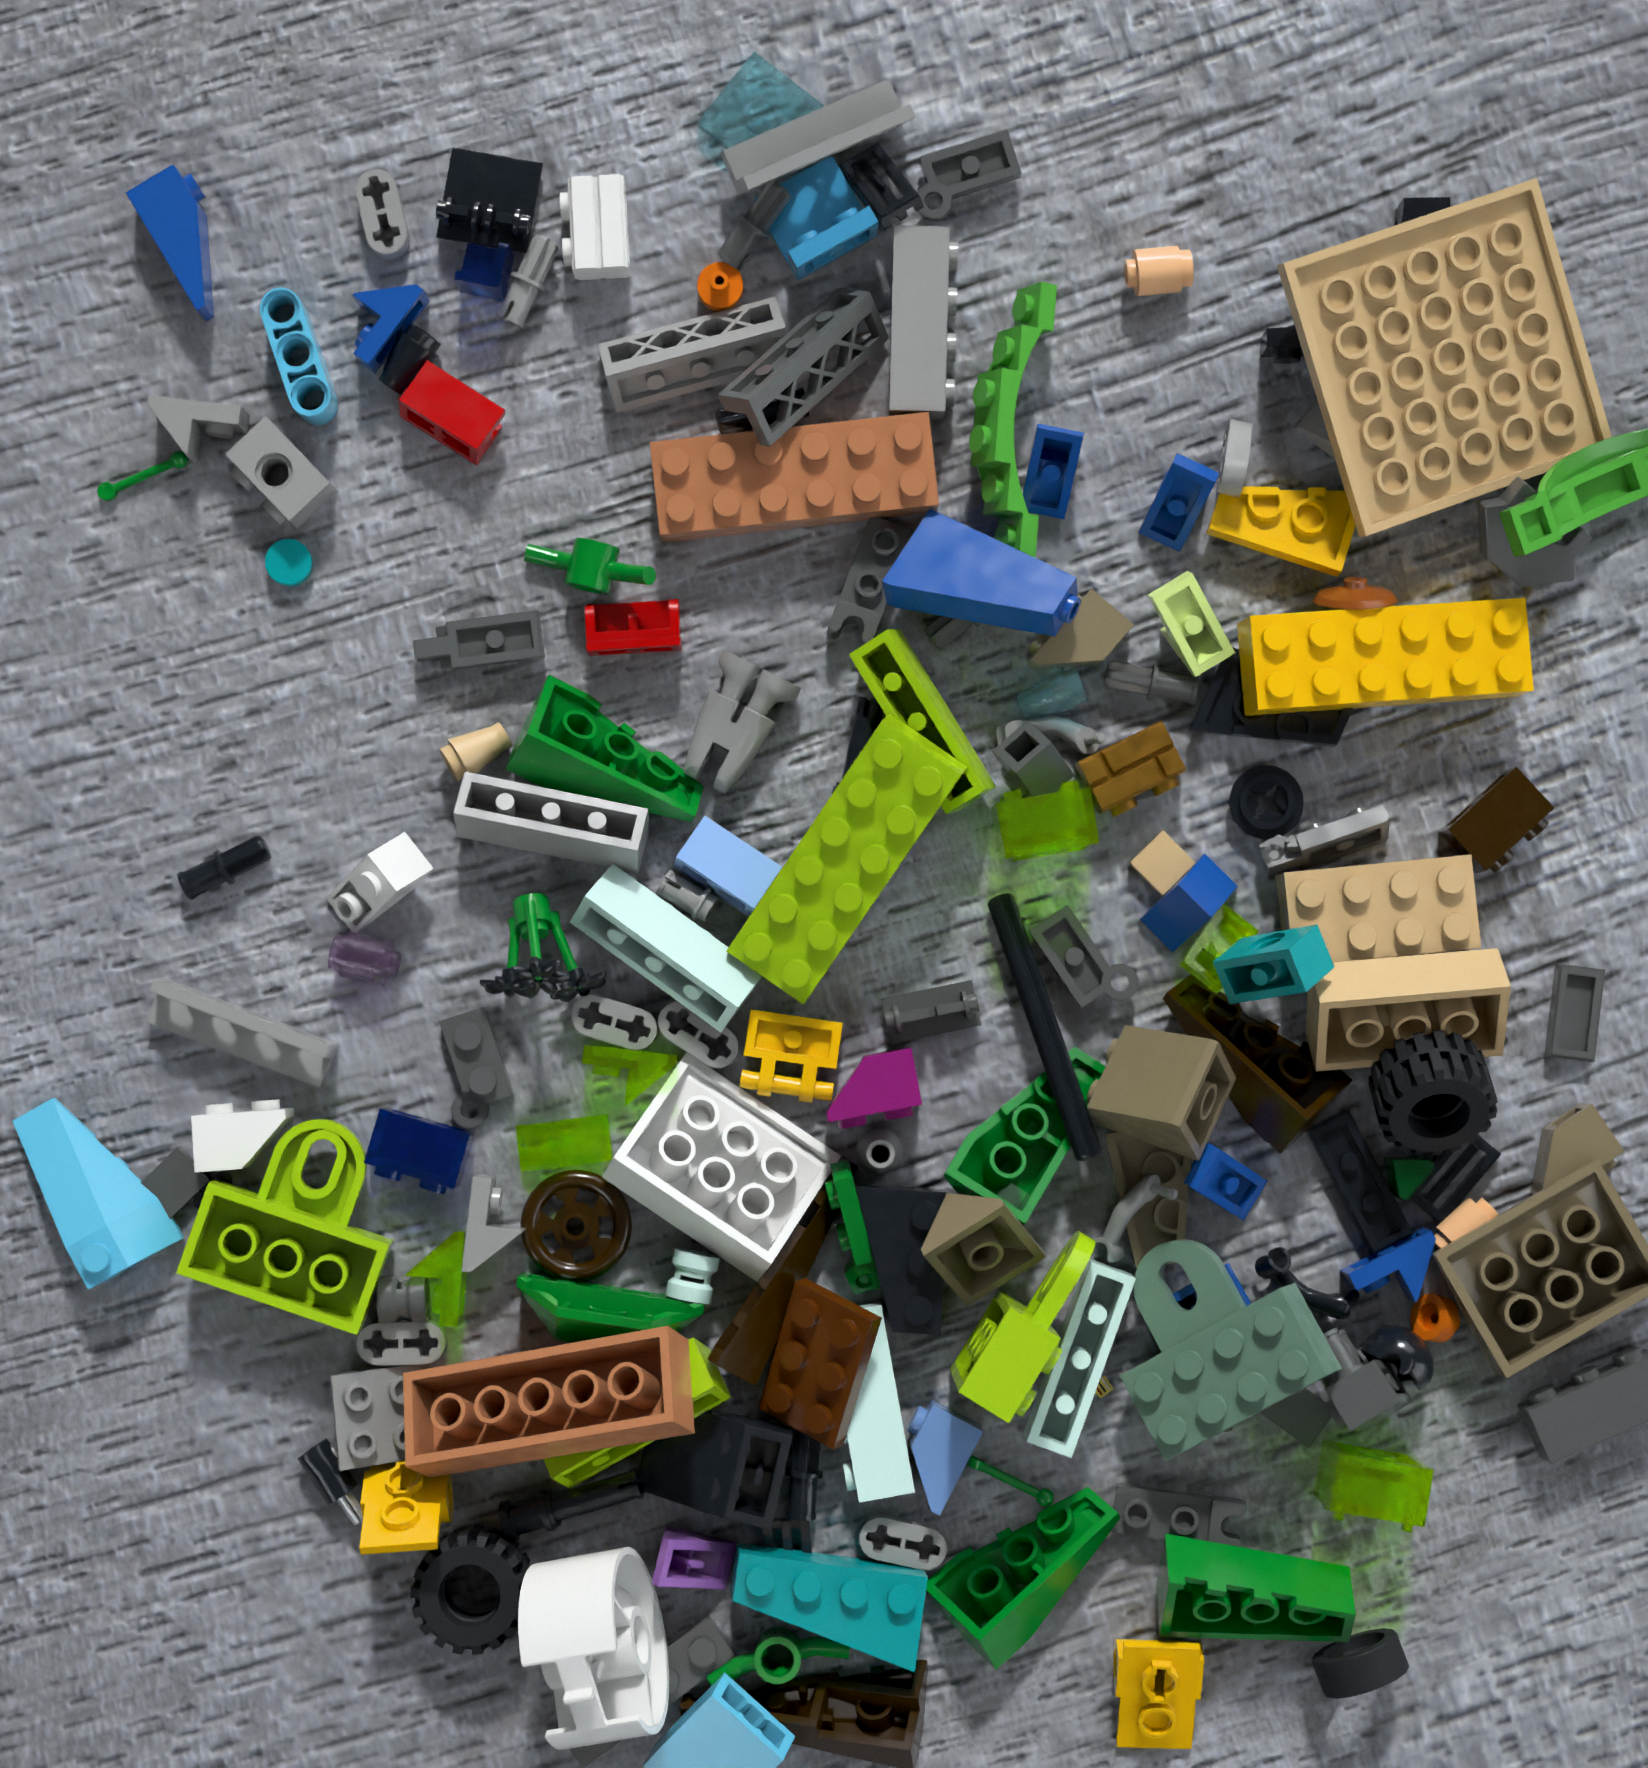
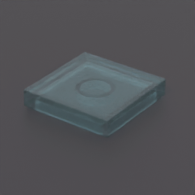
M754 51L697 124L698 128L727 149L820 109L824 105Z

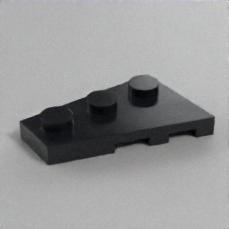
M1232 647L1235 654L1218 664L1189 729L1190 732L1335 747L1341 738L1353 708L1245 716L1239 649Z

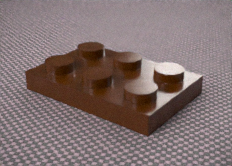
M807 1278L795 1281L758 1408L833 1450L843 1446L882 1317Z

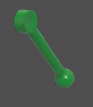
M174 451L168 460L117 483H101L97 489L98 496L104 501H113L119 491L170 468H184L187 465L188 458L183 451Z
M973 1455L970 1456L966 1464L1035 1497L1037 1503L1041 1506H1049L1054 1501V1494L1050 1489H1038L985 1463Z

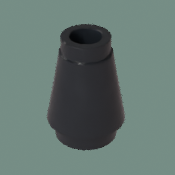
M410 322L405 331L400 329L382 370L383 372L378 379L390 389L402 395L428 360L433 363L439 357L436 351L441 346V343Z

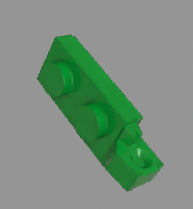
M846 1160L832 1163L830 1165L833 1180L825 1182L831 1209L841 1208L844 1223L837 1224L836 1228L842 1252L850 1251L851 1257L844 1267L845 1276L853 1294L881 1288L850 1164Z

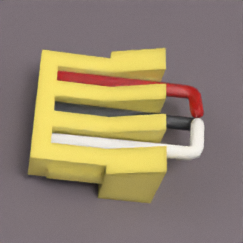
M1105 1375L1101 1376L1095 1392L1100 1399L1113 1390Z

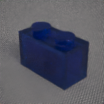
M389 1107L380 1108L364 1163L375 1166L373 1174L401 1181L402 1175H407L420 1179L418 1187L446 1194L447 1187L456 1189L461 1185L475 1132Z

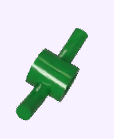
M575 538L572 553L528 543L524 555L525 562L567 571L564 584L599 595H609L613 580L651 585L656 579V572L653 567L617 562L620 553L619 548L586 538Z
M772 1627L759 1636L754 1652L734 1657L707 1675V1679L712 1686L724 1672L735 1680L744 1673L757 1671L758 1675L766 1682L784 1684L792 1680L798 1673L801 1659L812 1656L848 1659L850 1647L825 1637H810L798 1640V1637L791 1630L783 1627ZM773 1644H782L787 1650L792 1652L793 1658L786 1665H779L777 1667L770 1665L764 1659L768 1652L767 1647Z

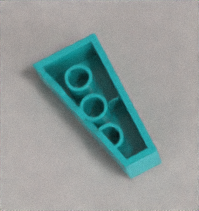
M737 1543L730 1589L734 1602L915 1672L928 1580L924 1570L878 1560L816 1552L804 1553L800 1550L790 1551L777 1547L768 1548L761 1545Z

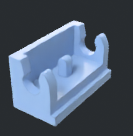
M705 815L676 856L673 866L705 889L708 887L713 889V894L748 917L782 869V866Z

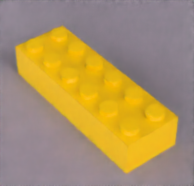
M1526 598L1390 606L1362 610L1344 609L1252 615L1237 623L1245 716L1512 698L1534 691Z

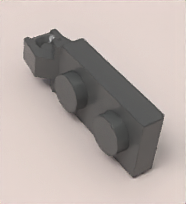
M538 610L449 621L444 626L436 627L437 637L413 640L414 655L417 662L440 660L441 669L452 668L453 670L545 658Z
M1384 805L1372 809L1361 807L1351 811L1343 819L1328 824L1324 822L1311 824L1295 836L1290 835L1286 838L1277 835L1259 844V855L1268 876L1296 866H1300L1302 871L1387 842L1390 818Z

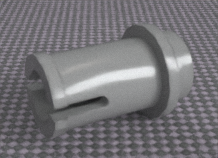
M669 870L665 875L666 882L662 880L656 895L690 913V919L694 922L697 919L706 922L719 900L718 897L712 894L713 889L708 887L704 890L675 874L674 871Z

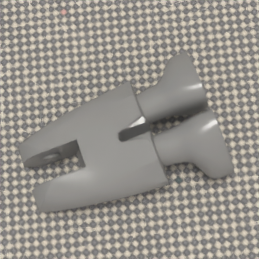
M723 649L718 662L725 674V682L721 693L712 690L708 693L689 745L684 774L697 780L704 767L708 764L709 757L714 750L726 756L718 770L713 789L726 794L749 766L776 724L766 717L770 709L777 702L795 700L802 688L763 669L748 706H744L740 703V700L747 687L755 679L760 667Z

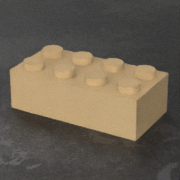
M1471 854L1285 872L1275 875L1281 931L1317 924L1332 962L1481 948Z
M1498 948L1333 962L1335 967L1308 990L1305 1033L1315 1072L1371 1067L1373 1062L1381 1061L1379 1054L1385 1048L1392 1049L1395 1047V1041L1401 1038L1408 1040L1413 1038L1414 1033L1422 1031L1423 1035H1428L1433 1030H1443L1444 1035L1447 1036L1452 1032L1461 1034L1463 1041L1467 1039L1472 1040L1476 1044L1477 1049L1482 1051L1484 1057L1503 1056L1511 985Z

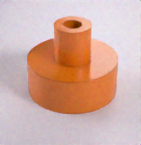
M712 263L705 267L698 277V295L701 302L708 309L719 312L734 308L741 301L744 292L742 276L737 269L728 263Z
M1428 1293L1419 1297L1418 1301L1414 1303L1410 1314V1324L1413 1332L1423 1340L1443 1343L1449 1340L1459 1328L1460 1318L1457 1306L1450 1298Z

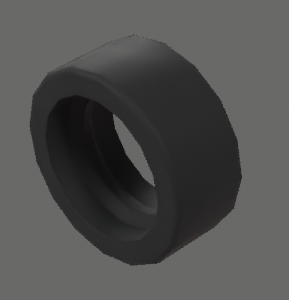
M1386 1628L1353 1634L1349 1642H1333L1316 1652L1311 1659L1323 1694L1327 1698L1335 1699L1353 1697L1384 1687L1403 1676L1409 1668L1398 1634L1393 1629Z

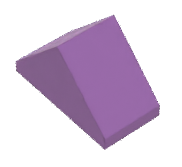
M666 1525L652 1584L657 1587L726 1589L737 1543Z

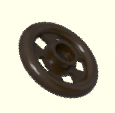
M566 1170L553 1174L538 1184L525 1202L520 1227L526 1228L521 1233L522 1242L532 1261L542 1271L552 1277L572 1282L598 1278L617 1265L628 1248L632 1233V1217L628 1203L616 1186L597 1173L586 1170ZM580 1188L589 1190L599 1196L593 1209L587 1204L575 1201ZM555 1195L565 1205L558 1210L554 1219H551L542 1210L546 1203ZM577 1217L583 1221L584 1230L581 1234L574 1235L569 1232L567 1223L570 1218ZM599 1217L613 1218V1234L611 1238L597 1236L600 1228ZM549 1230H553L555 1238L562 1245V1248L552 1254L547 1250L540 1237ZM591 1245L595 1258L587 1262L575 1263L572 1250L582 1249Z

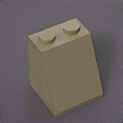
M1125 1025L1119 1039L1115 1038L1107 1050V1065L1100 1080L1096 1079L1089 1088L1087 1094L1088 1111L1097 1125L1199 1161L1236 1080V1076L1220 1043L1208 1038Z

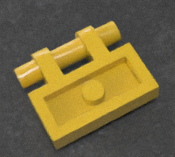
M750 1009L744 1056L762 1058L760 1072L742 1069L739 1088L757 1090V1095L771 1097V1093L799 1096L800 1102L812 1103L813 1099L832 1101L834 1083L816 1080L818 1067L836 1069L843 1023ZM776 1060L804 1064L802 1078L774 1074Z

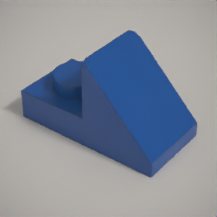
M417 284L352 294L360 307L378 319L375 325L369 323L359 333L355 341L357 349L353 353L358 361L374 374H376L388 358L400 329L405 331L410 322L414 323L430 301L424 289Z
M1037 424L1022 492L1029 513L1065 519L1084 432Z
M1177 453L1158 488L1138 533L1180 552L1216 483L1219 472Z
M1207 1143L1200 1160H1194L1191 1165V1171L1183 1183L1244 1221L1268 1181L1222 1150Z
M1421 1227L1414 1231L1413 1235L1373 1256L1368 1255L1341 1269L1340 1271L1348 1287L1356 1291L1363 1288L1365 1293H1369L1389 1283L1390 1278L1388 1275L1394 1273L1405 1296L1416 1303L1436 1241L1433 1232Z

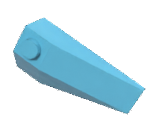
M56 1098L48 1100L12 1121L63 1244L87 1289L113 1279L185 1238L174 1217L169 1219L159 1199L141 1184L142 1181L129 1170L130 1166L120 1157H115L96 1139V1135Z

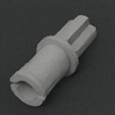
M542 235L533 237L518 271H512L510 275L513 281L499 311L496 313L497 317L510 324L514 323L516 327L523 329L524 322L538 292H544L545 290L542 283L558 252V244Z

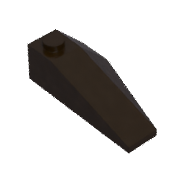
M1192 974L1169 990L1163 997V1000L1187 1035L1208 1038L1220 1043L1236 1076L1228 1097L1244 1121L1280 1154L1302 1136L1353 1081L1341 1069L1315 1072L1307 1042L1303 1041L1298 1046L1278 1034L1280 1026L1268 1019L1261 1024L1242 1013L1240 1003L1230 1004L1226 994Z

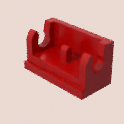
M428 360L399 398V411L402 419L478 466L483 455L502 429V425L499 423L505 416L504 408Z
M679 599L599 605L586 604L585 606L586 649L590 657L682 651Z

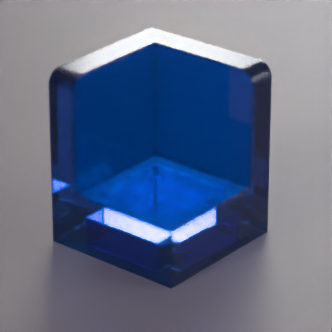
M499 242L498 249L467 243L462 271L456 270L454 281L460 293L504 301L514 261L510 245Z

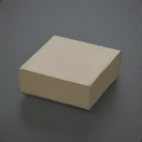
M1164 830L1160 831L1129 862L1160 896H1163L1196 863Z

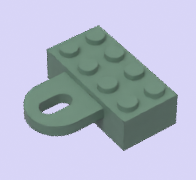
M1186 1239L1165 1242L1151 1249L1140 1261L1134 1276L1136 1278L1133 1286L1134 1297L1139 1311L1162 1353L1125 1372L1120 1377L1165 1461L1194 1448L1342 1369L1296 1283L1281 1287L1246 1306L1221 1259L1214 1251L1199 1242ZM1170 1262H1176L1183 1267L1196 1291L1197 1302L1191 1310L1184 1309L1178 1304L1165 1280L1164 1270Z

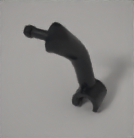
M1276 1247L1270 1250L1268 1255H1264L1256 1260L1255 1270L1263 1279L1273 1278L1281 1287L1296 1283L1309 1309L1335 1319L1347 1318L1351 1312L1349 1304L1357 1301L1360 1297L1359 1292L1356 1290H1350L1343 1297L1337 1293L1326 1294L1307 1287L1289 1270L1291 1257L1285 1248Z

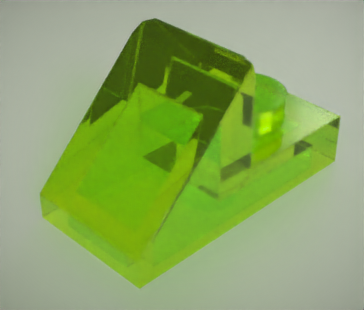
M1223 903L1212 918L1206 922L1195 940L1178 957V964L1217 994L1223 986L1213 961L1239 939L1257 935L1259 930Z
M587 1044L583 1047L582 1064L593 1065L592 1074L620 1077V1069H628L624 1106H628L679 1064L680 1055Z
M609 1113L515 1125L521 1172L560 1169L566 1166L612 1161L614 1157Z
M460 1228L451 1234L405 1274V1276L442 1278V1285L434 1286L432 1312L440 1314L439 1326L458 1327L464 1322L467 1272L462 1271L466 1228Z

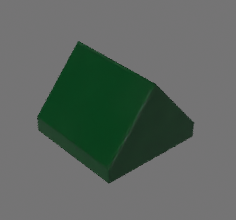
M1384 1157L1389 1187L1395 1198L1404 1201L1412 1196L1435 1168L1433 1167L1435 1165L1433 1162L1424 1158Z

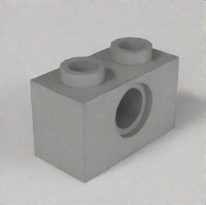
M267 416L257 423L225 454L235 464L229 472L248 492L256 486L267 499L261 505L280 525L287 519L298 529L337 492L332 484ZM277 466H287L289 470L287 480L282 485L270 486L268 483L270 471Z

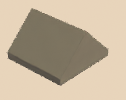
M946 1193L921 1248L923 1256L966 1306L971 1305L1046 1258L1042 1248L1002 1199Z

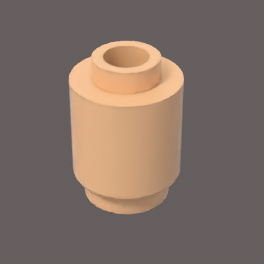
M1178 246L1134 249L1132 251V258L1124 261L1126 288L1133 287L1136 296L1180 293L1182 288L1192 287L1194 269L1190 249L1180 250Z
M1468 1197L1435 1227L1438 1232L1434 1235L1436 1238L1434 1245L1440 1249L1499 1214L1483 1198L1475 1203Z

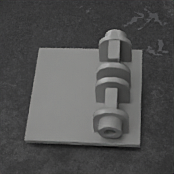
M398 1365L358 1372L357 1370L339 1371L338 1375L330 1376L339 1471L405 1460L403 1373L422 1370V1365Z

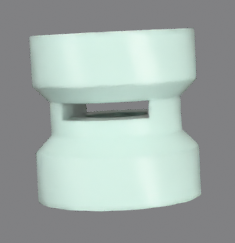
M674 1248L672 1263L675 1266L674 1277L668 1280L665 1295L688 1302L711 1304L714 1289L710 1283L712 1275L718 1271L720 1257L691 1249ZM681 1275L697 1279H704V1281L681 1277Z

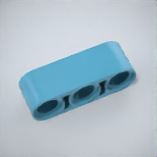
M283 287L274 288L268 291L261 299L259 306L260 315L289 402L297 414L308 424L324 425L336 415L338 401L309 313L293 291ZM287 304L295 306L294 315L289 321L283 323L275 322V312L279 307ZM302 347L309 349V358L303 365H289V357L294 350ZM312 391L324 392V400L320 407L315 410L304 409L303 402L308 393Z

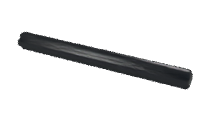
M1011 893L995 896L988 901V908L1075 1159L1077 1161H1086L1095 1158L1102 1153V1148L1015 898Z

